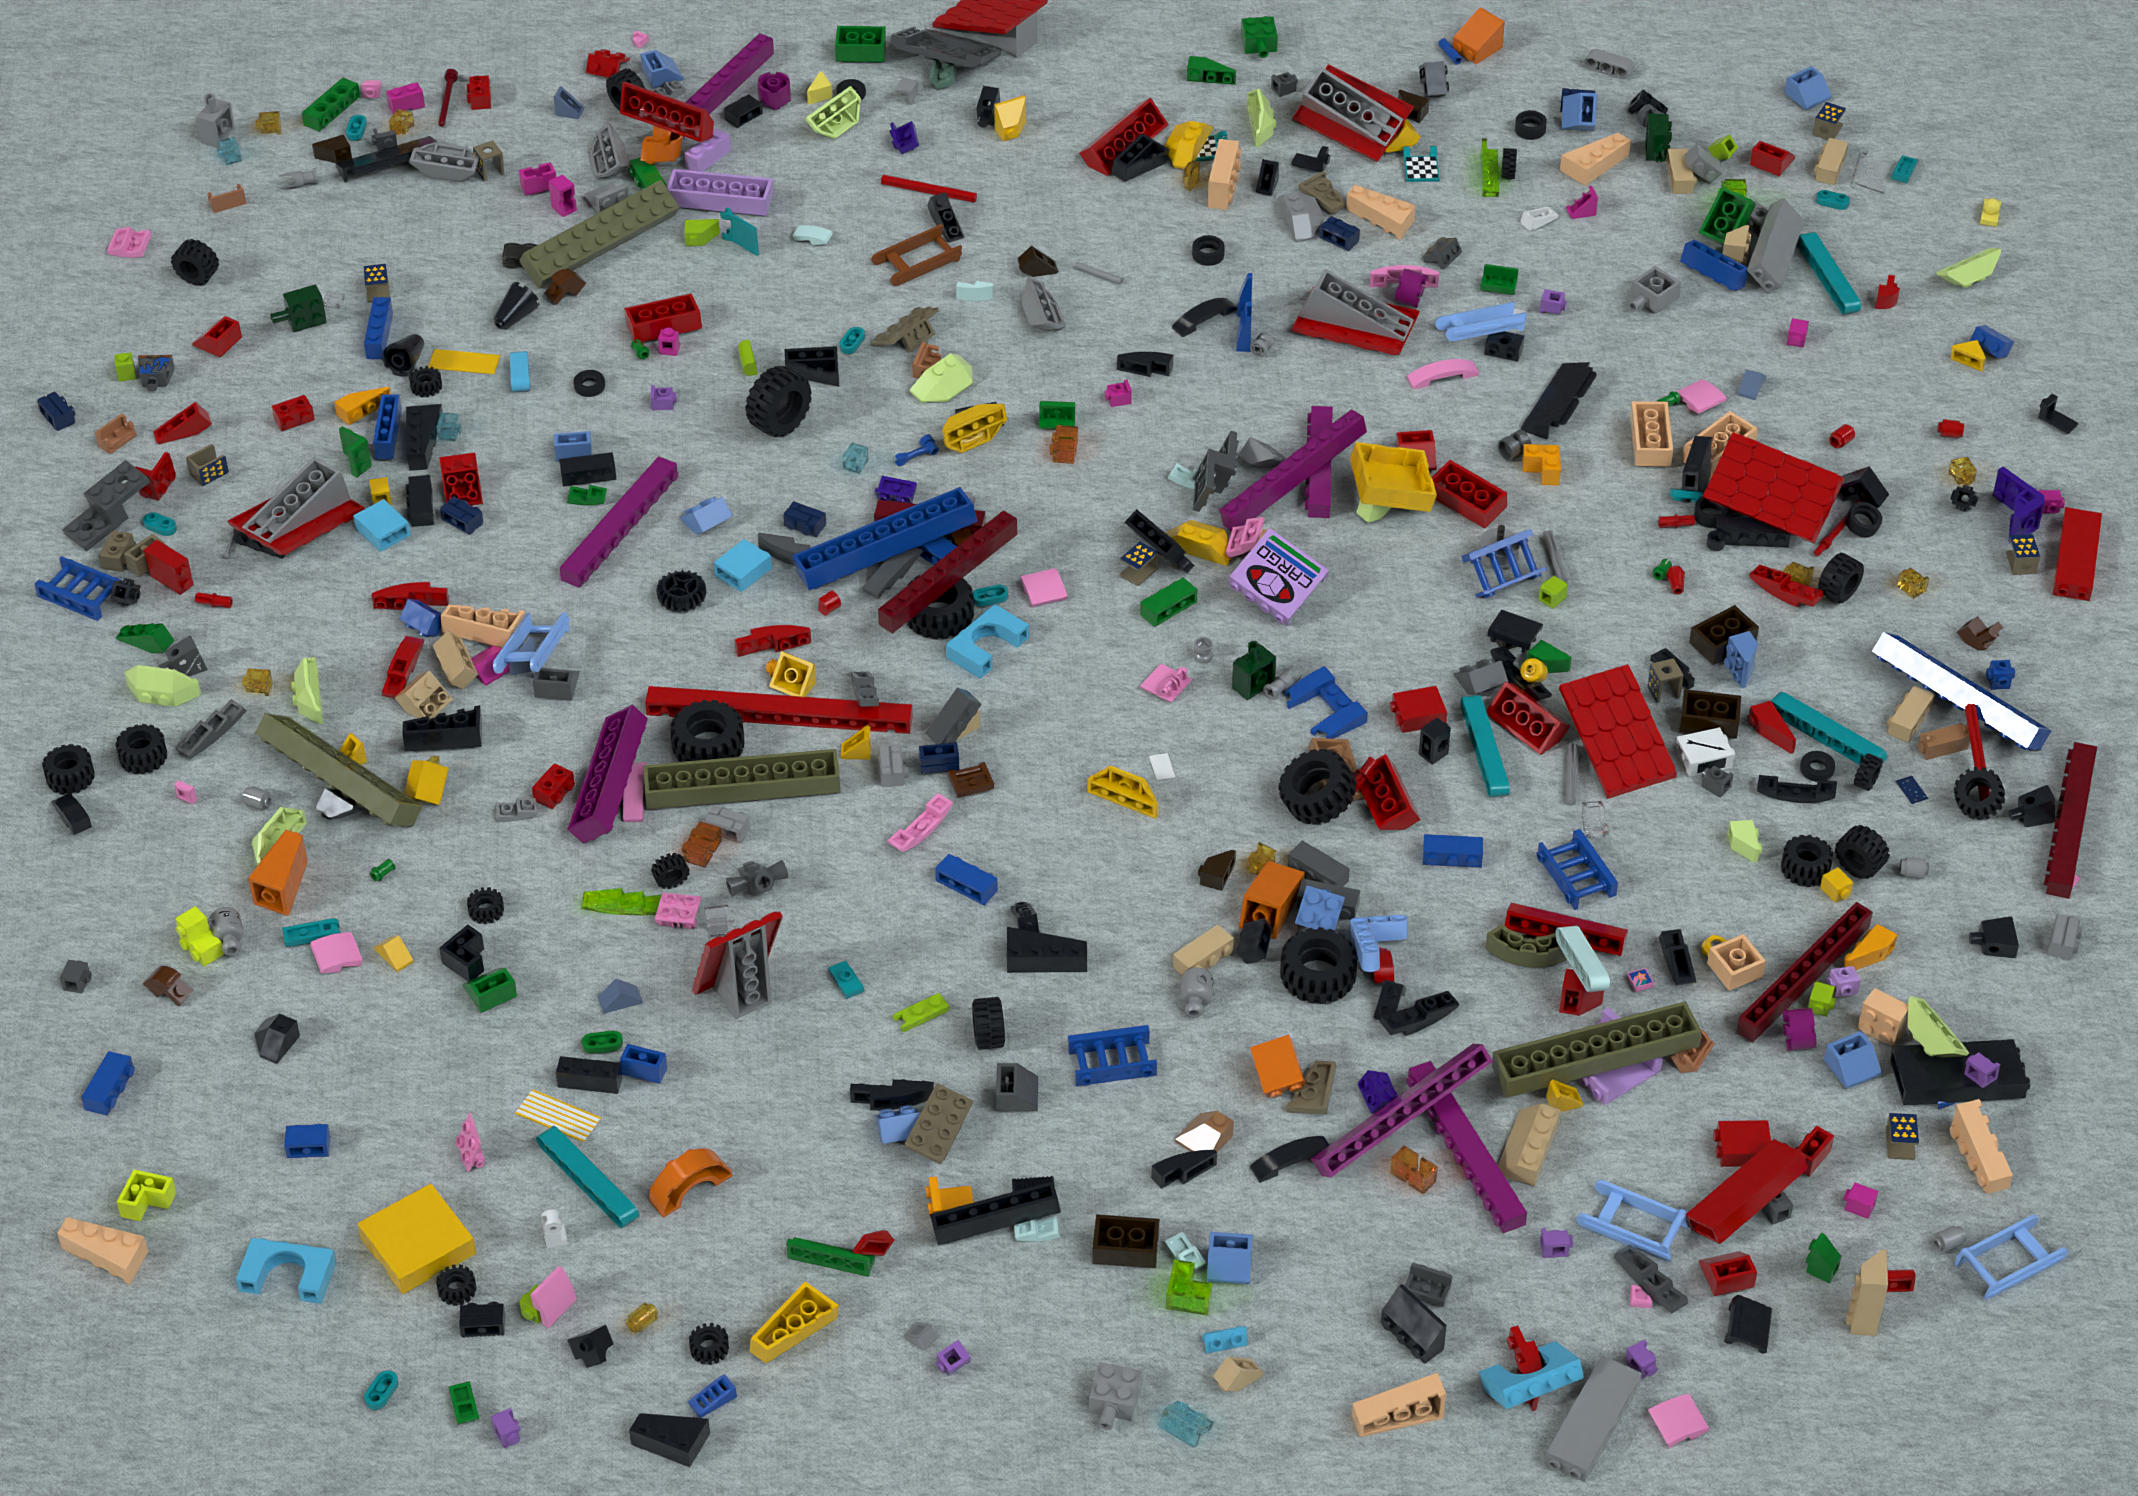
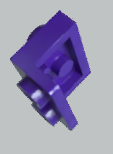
M912 121L898 128L893 122L890 123L891 130L889 132L893 138V147L896 150L898 149L901 154L919 146L916 128Z
M882 475L879 487L875 488V494L879 500L912 503L917 483Z
M1367 1070L1358 1082V1087L1371 1114L1376 1113L1381 1107L1386 1106L1398 1097L1387 1073Z

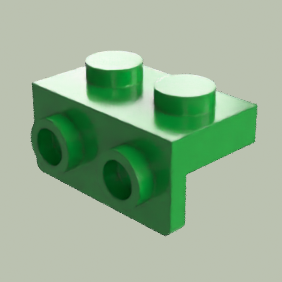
M1485 264L1480 290L1514 295L1519 269Z
M1040 401L1039 428L1074 430L1075 402Z

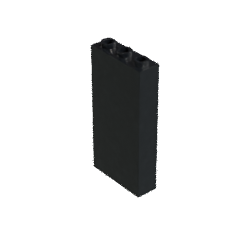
M2014 1039L1961 1042L1969 1052L1967 1056L1944 1058L1928 1055L1924 1051L1922 1044L1892 1046L1890 1063L1903 1105L1934 1104L1937 1101L1951 1103L1968 1102L1980 1099V1101L2026 1098L2027 1090L2030 1089V1079L2025 1075V1064L2021 1062L2020 1049L2016 1047ZM1978 1052L1985 1058H1988L1993 1064L1996 1062L2000 1064L1997 1079L1984 1088L1965 1075L1966 1060Z

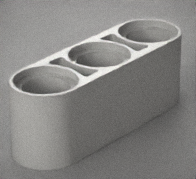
M1592 49L1584 60V65L1588 69L1619 79H1626L1634 68V63L1631 59L1599 49Z

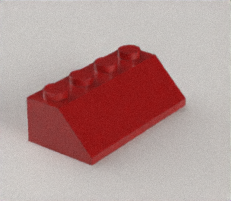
M1506 681L1486 710L1489 717L1540 755L1559 743L1570 727L1568 723L1515 684Z
M1384 754L1376 759L1379 765L1370 774V779L1363 783L1360 790L1379 830H1405L1421 819L1396 766Z

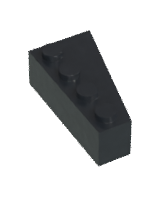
M442 404L406 407L409 471L428 469L433 454L432 450L436 445V438L444 421Z
M474 706L473 710L468 711L459 709L457 713L450 715L440 713L431 719L426 716L403 721L404 750L419 751L482 747L481 706Z
M1007 927V973L1087 972V941Z

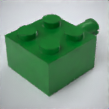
M1273 16L1241 18V37L1245 54L1259 53V57L1266 58L1269 52H1277L1278 35Z

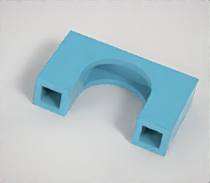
M994 604L966 629H963L954 639L948 641L946 644V658L981 679L993 669L992 655L974 643L980 638L995 636L1017 648L1029 638V624Z
M251 1238L236 1277L239 1292L260 1295L265 1279L274 1267L284 1263H294L305 1269L298 1287L301 1301L322 1304L337 1263L334 1250L326 1247H311L305 1244H290L285 1241L277 1242L264 1238Z
M1554 1341L1538 1348L1542 1366L1541 1370L1529 1374H1513L1499 1364L1479 1371L1482 1388L1485 1393L1503 1407L1509 1409L1583 1379L1580 1358Z

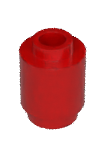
M1943 419L1942 422L1938 423L1937 432L1940 433L1941 437L1958 439V437H1963L1964 423H1960L1957 420Z
M1843 424L1831 433L1829 437L1830 444L1834 448L1844 447L1855 438L1854 428L1848 424Z

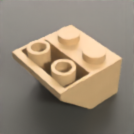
M1749 225L1726 233L1723 248L1725 256L1746 266L1747 257L1744 256H1748L1750 247L1747 243H1750L1752 234L1748 232Z
M430 670L418 675L395 697L407 713L416 718L428 716L430 719L434 718L453 700Z

